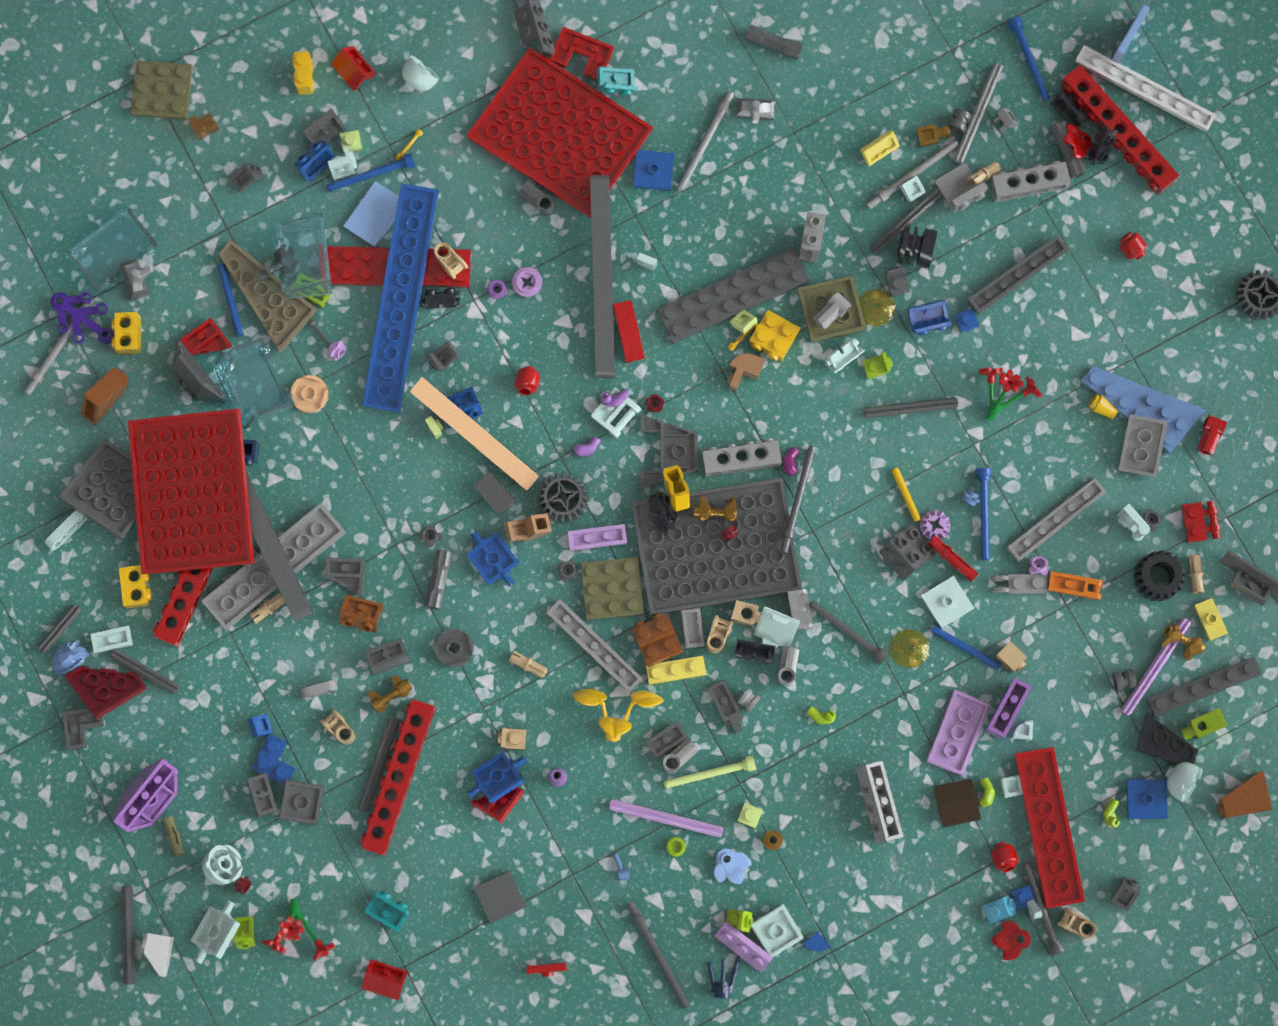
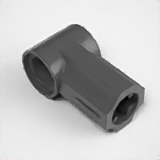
M530 182L524 184L521 188L519 196L539 210L541 215L549 216L554 212L555 206L551 196L544 194ZM544 202L550 203L547 208H542L541 205Z

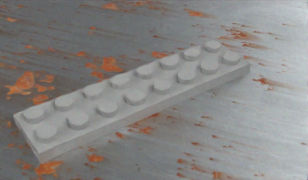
M320 503L278 537L294 573L297 574L346 532L324 505ZM262 552L254 557V564L244 565L202 600V603L226 631L278 589Z

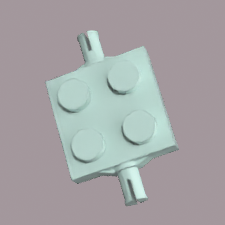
M228 900L223 910H217L212 906L207 910L190 940L200 949L194 959L198 963L202 964L207 954H212L220 959L240 925L239 922L232 919L231 915H229L235 905L233 902Z

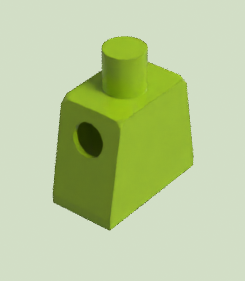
M1217 708L1189 721L1190 726L1181 729V733L1185 740L1194 736L1199 739L1228 725L1220 708ZM1204 723L1206 729L1199 730L1198 724Z

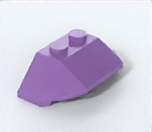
M163 758L145 767L119 799L112 821L127 832L153 825L177 795L178 770Z

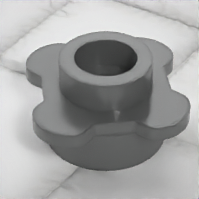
M1149 508L1142 519L1149 525L1150 531H1155L1159 522H1162L1163 517Z
M429 525L428 528L419 533V538L423 539L426 542V546L431 548L436 541L442 539V535L435 530L434 525Z
M570 560L564 564H558L557 568L561 573L560 579L565 582L570 578H578L579 573L576 571L575 561Z

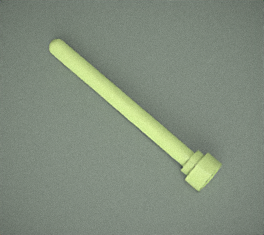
M753 755L746 756L745 759H742V762L666 780L664 787L670 788L742 769L749 772L755 771L756 766Z

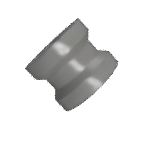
M749 688L737 703L743 705L749 713L761 698L755 696Z

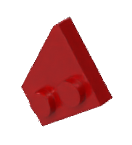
M211 317L180 339L192 356L233 348Z
M516 787L492 804L484 796L477 801L476 799L472 800L471 805L497 822L502 823L524 792L521 788Z

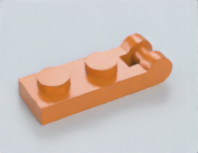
M1051 571L1047 591L1101 600L1100 588L1103 587V581ZM1088 585L1093 586L1092 592L1087 591Z

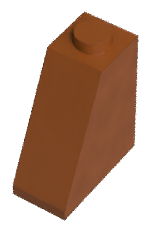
M113 367L84 394L81 415L96 426L127 389L129 381L127 375Z
M1264 771L1255 773L1218 800L1217 812L1221 815L1222 819L1272 810Z

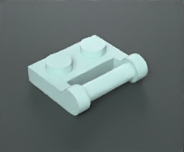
M615 387L609 395H617L620 390ZM627 398L618 407H607L601 403L593 412L591 418L609 431L615 438H618L621 434L620 431L642 409L630 398ZM625 405L630 407L622 419L613 427L610 423Z
M1130 504L1117 514L1119 523L1132 532L1131 536L1134 541L1142 540L1150 532L1149 525Z

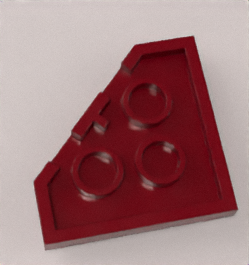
M79 666L65 675V680L96 720L147 690L146 685L135 672L127 671V673L116 672L113 669L100 668L98 670L89 669V666Z

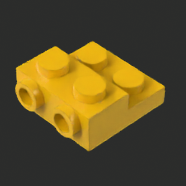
M767 310L751 336L749 344H751L754 350L758 352L762 350L767 353L770 359L782 362L801 328Z

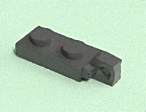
M725 679L707 687L726 726L731 725L735 734L743 730L739 723L742 720L741 712Z

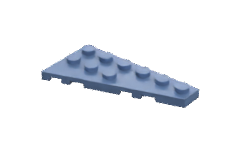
M1095 366L1080 381L1095 394L1102 395L1127 420L1129 415L1133 414L1168 421L1162 449L1169 454L1206 411Z

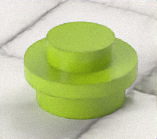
M673 837L668 840L666 849L671 856L678 857L685 852L686 844L683 839Z

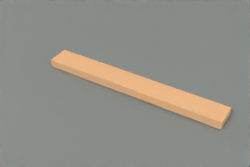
M423 377L411 389L410 393L526 491L537 480L539 476Z

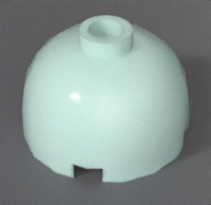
M412 55L406 60L402 68V76L406 81L404 85L411 91H414V89L427 91L437 83L439 77L428 66H424L422 61Z
M1188 762L1179 763L1174 768L1170 767L1165 775L1168 778L1166 784L1169 793L1181 802L1183 800L1186 801L1197 786L1195 784L1196 778H1201L1202 768Z
M230 845L213 847L205 854L202 861L204 876L210 882L217 885L232 883L240 877L243 870L240 854Z

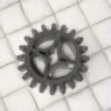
M1256 270L1255 274L1249 272L1248 276H1243L1242 281H1239L1237 284L1240 288L1235 290L1239 294L1235 297V300L1241 301L1237 306L1244 307L1242 313L1249 312L1248 318L1255 315V320H1258L1260 316L1262 320H1266L1267 316L1272 319L1274 314L1278 315V277L1274 279V273L1268 275L1267 270H1264L1262 274L1260 270ZM1260 282L1258 288L1248 289L1250 284ZM1249 298L1254 301L1255 305L1250 302ZM1274 301L1273 306L1262 308L1265 302Z
M563 472L560 478L559 474L555 473L556 479L554 480L549 476L548 480L550 483L543 481L542 484L546 488H539V492L543 494L537 496L539 500H543L538 503L539 507H544L541 510L544 514L549 511L548 517L550 519L554 515L553 521L555 523L558 521V518H561V524H564V518H568V522L571 523L572 516L578 520L577 512L582 515L585 513L581 507L588 508V504L583 502L589 501V496H585L588 493V489H582L585 483L581 482L578 484L580 477L572 480L573 473H570L569 478H566V472ZM563 484H569L577 491H567L564 489ZM557 485V494L547 499L550 490ZM561 490L565 497H569L566 498V506L562 499H558L561 498ZM575 497H579L576 507L570 510V501L574 500ZM550 505H561L564 512L556 511Z

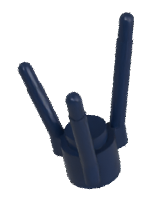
M737 955L730 984L725 981L724 958L721 960V981H717V985L712 964L710 961L707 963L712 985L711 992H715L714 998H730V993H733V986L740 962L739 955Z

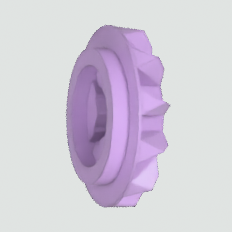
M521 268L514 274L512 285L518 295L524 297L534 296L540 292L542 277L533 268ZM531 278L532 286L527 285L523 288V280H528Z
M936 510L927 512L920 521L921 533L929 540L934 535L942 540L950 531L949 517L943 512ZM937 519H939L938 525L940 526V529L936 528L933 532H931L932 525L930 524V522L934 523L935 521H937Z

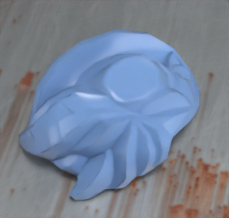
M80 641L68 642V644L59 647L52 661L53 670L56 674L61 675L74 669L86 657L90 656L85 648L79 646Z

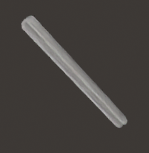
M994 63L954 157L955 163L963 164L1002 72L1003 66L1001 64Z

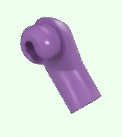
M622 389L617 395L604 393L601 396L603 405L607 407H618L630 394L625 389Z

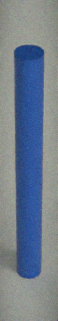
M219 264L218 270L236 337H240L244 334L225 264Z
M933 626L932 633L994 669L999 670L1002 665L1001 663L939 627Z

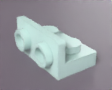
M343 146L346 154L345 157L337 156L328 161L334 181L356 175L354 170L358 168L353 151H349L347 146Z

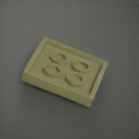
M136 60L131 115L188 120L193 65Z
M853 275L797 289L811 343L866 331L867 328ZM839 292L852 306L842 317H838L826 330H823L816 324L813 318L827 305L831 297Z
M638 557L581 563L586 621L644 615Z

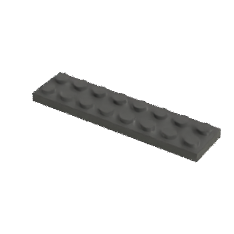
M791 248L657 309V312L672 343L675 344L735 317L744 310L748 311L809 283L810 280L794 248Z

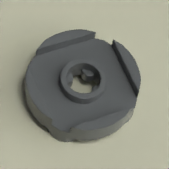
M455 628L442 632L435 644V653L440 662L447 667L458 668L464 666L472 659L474 645L468 634ZM452 643H455L456 646H460V649L457 650V653L449 651V648L452 647Z

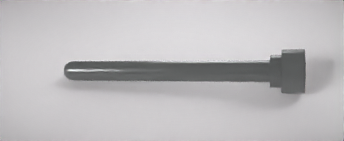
M813 601L810 603V607L873 654L872 657L875 658L874 661L881 665L888 656L889 652L880 647L876 648L817 602Z
M1025 863L1023 868L1036 904L1041 910V919L1050 941V948H1048L1050 956L1064 952V945L1060 943V940H1057L1032 867L1029 863Z

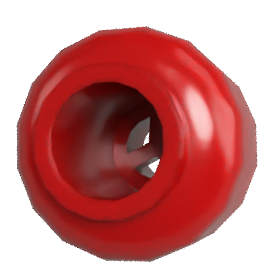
M1130 231L1119 240V249L1127 259L1132 260L1136 258V260H1139L1146 254L1147 243L1139 233H1132Z
M532 366L520 368L516 373L514 387L518 393L526 396L535 393L538 390L541 378L539 372Z
M1005 842L997 843L990 853L995 868L1002 871V873L1010 872L1017 867L1019 858L1012 844H1006Z

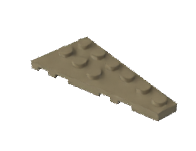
M230 240L218 254L279 352L282 353L318 310L273 273L260 281L255 273L261 272L264 269L263 265Z

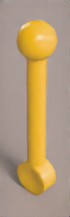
M420 129L416 130L415 136L402 152L396 156L395 159L397 161L401 160V157H403L415 140L422 136L423 132Z
M757 322L745 334L743 333L734 343H730L728 348L733 351L742 339L753 329L757 328L759 323Z

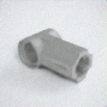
M837 292L813 320L820 328L826 330L838 317H842L852 305Z
M783 647L777 681L783 687L791 686L795 680L800 651L796 648ZM789 673L791 680L788 682L783 681L781 674Z
M687 738L664 758L663 770L667 774L676 773L699 750ZM674 760L677 766L670 769L667 767L666 762Z

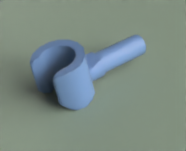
M614 854L619 879L629 880V869H622L618 854Z

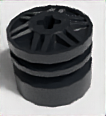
M906 224L900 234L897 246V263L902 264L905 255L907 256L906 265H910L914 257L916 258V267L929 269L936 243L937 230L925 228L922 236L918 235V226H915L913 234H910L911 225Z

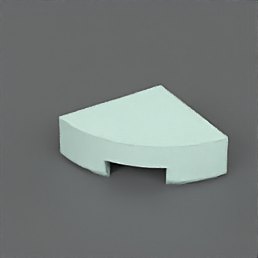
M1033 720L1025 721L1018 725L1013 732L1012 739L1032 740Z
M1034 899L1027 901L1032 919L1041 918V910Z

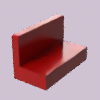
M354 46L341 49L332 62V66L353 91L357 90L363 81L373 78L376 74Z
M371 959L365 971L362 989L399 1000L408 971Z

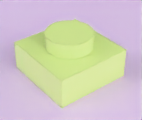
M359 130L340 133L342 147L347 146L348 150L353 152L362 150Z
M744 310L738 313L730 323L732 327L745 334L757 323V319Z
M432 416L425 419L427 426L436 439L443 436L441 432L443 427L438 419L434 421Z
M744 803L737 821L756 828L763 810Z

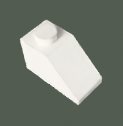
M148 933L142 942L144 954L158 975L167 977L174 937Z

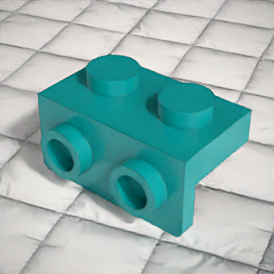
M598 67L597 90L604 91V94L621 92L623 96L632 95L633 92L638 91V87L634 86V70Z
M382 890L380 893L375 891L364 912L399 932L410 914V911L406 910L408 906L399 900L397 903L391 901V895Z

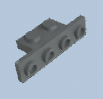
M526 0V4L514 12L523 45L528 46L535 40H538L541 51L554 54V42L551 39L549 26L546 23L540 0Z
M1230 550L1221 559V564L1236 572L1229 586L1261 606L1266 603L1270 594L1278 598L1277 579Z

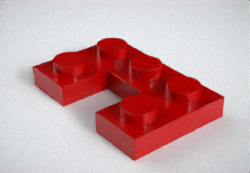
M563 27L554 46L555 53L550 55L549 60L561 67L567 68L573 52L587 57L589 61L583 75L597 80V68L608 66L615 47Z

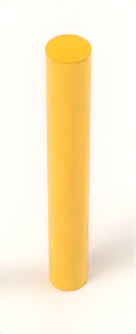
M899 468L891 470L914 523L920 521V515Z

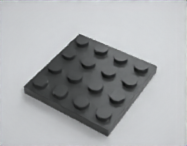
M105 439L58 497L59 500L120 540H123L137 523L131 455Z

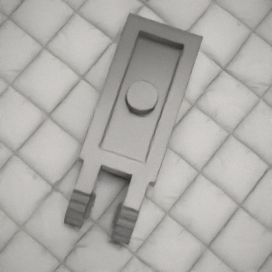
M1047 574L993 576V581L1008 582V588L996 587L993 588V593H1008V595L1048 593Z

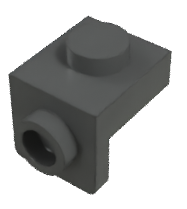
M446 341L434 353L428 354L427 358L431 367L440 371L446 370L461 355L450 341Z

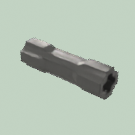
M752 24L745 41L765 46L796 60L803 47V44L780 37Z
M1061 121L1052 125L1050 130L1067 164L1070 178L1075 179L1081 177L1087 171L1082 159L1073 157L1074 147L1062 141L1068 131L1066 129V121Z
M436 550L425 607L441 610L447 574L453 555L452 552Z

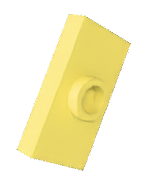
M890 129L860 149L866 164L871 166L900 145L894 132Z
M1213 598L1194 605V609L1209 641L1228 634Z

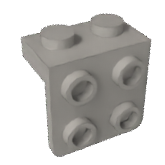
M962 164L938 178L935 182V185L942 192V196L953 213L966 209L973 201L976 200L977 202L986 196L988 187L985 182L975 187H971V184H968L967 177L973 175L967 164Z

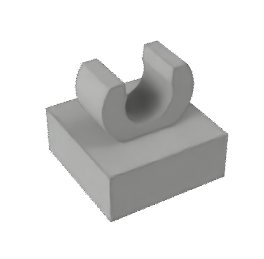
M1009 108L1001 109L998 112L1000 117L994 120V123L1003 121L1004 124L999 129L1000 131L1014 128L1019 124Z

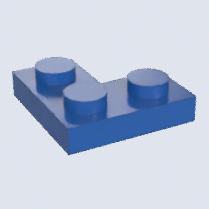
M269 733L252 769L261 774L267 773L269 778L284 785L285 780H290L296 768L279 760L287 742Z

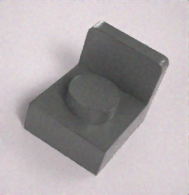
M245 163L230 176L239 192H244L254 182L264 179L261 169L256 164Z
M893 266L889 268L885 274V279L891 297L910 292L905 276V267Z
M1123 877L1120 886L1111 898V902L1128 912L1139 896L1141 886L1133 878Z

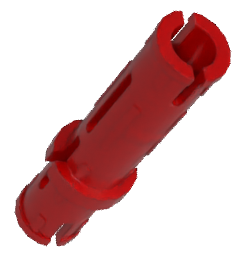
M936 535L927 543L940 555L941 559L944 558L970 582L979 574L958 556L950 545L947 546Z

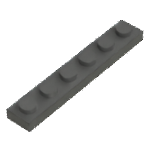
M1057 235L967 299L968 303L978 315L1066 254L1069 248Z
M1252 657L1146 700L1153 716L1156 717L1258 677L1262 673L1255 657Z

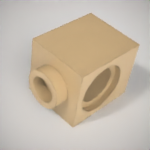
M736 600L731 620L753 627L754 622L758 623L761 612H758L759 606ZM749 610L752 613V617L745 619L742 617L741 612Z
M1010 641L995 658L1012 673L1015 670L1019 672L1026 665L1024 660L1027 656Z

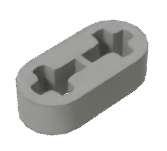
M336 680L302 688L300 692L302 699H310L338 690Z

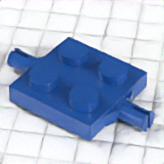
M477 530L474 531L475 535L472 533L470 536L477 544L466 556L488 586L496 580L503 579L508 587H511V584L513 585L515 582L509 573L520 562L497 532L489 538L482 539Z
M504 751L500 752L471 771L475 778L476 786L467 791V793L472 798L481 792L492 804L524 783L517 768L527 763L526 759L522 755L517 760L512 761Z

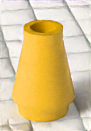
M1098 394L1092 398L1088 405L1091 411L1106 416L1111 420L1118 412L1102 395L1099 396Z

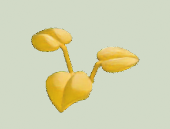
M582 689L572 694L575 700L583 705L596 706L600 704L602 706L604 717L599 719V725L605 732V738L614 742L619 741L621 735L631 729L632 725L627 721L633 705L653 707L664 702V699L650 691H635L630 696L632 701L622 719L607 717L605 703L603 702L607 699V696L602 691Z

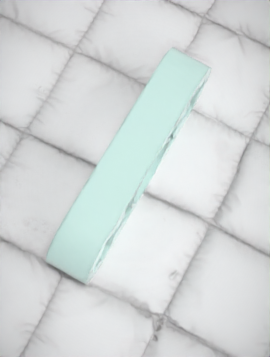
M75 510L46 539L45 544L52 551L56 550L88 518Z

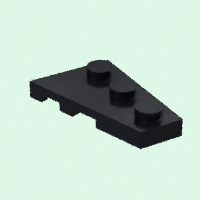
M1148 713L1146 714L1135 751L1174 764L1182 762L1194 764L1198 750L1183 738L1170 731L1168 727L1155 720L1153 716Z

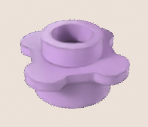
M334 341L329 346L328 353L331 357H334L333 360L337 361L345 354L347 347L343 345L342 341Z
M1037 556L1029 560L1031 564L1029 572L1031 574L1046 575L1048 573L1046 568L1049 562L1047 559Z

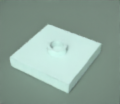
M954 576L920 596L941 629L974 609Z
M784 904L754 921L751 926L764 950L772 957L804 938Z

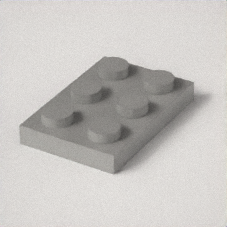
M1130 414L1118 470L1157 478L1168 421Z

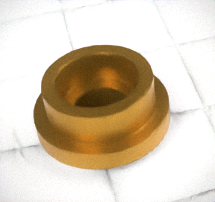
M771 830L764 835L763 843L769 850H777L781 847L783 838L778 831ZM770 837H776L777 842L775 844L770 843Z

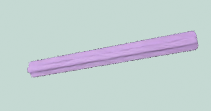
M1184 617L1177 624L1181 634L1184 635L1191 625V622ZM1179 641L1161 648L1121 708L1122 713L1127 716L1131 715Z
M613 799L609 804V809L715 837L722 836L723 827Z

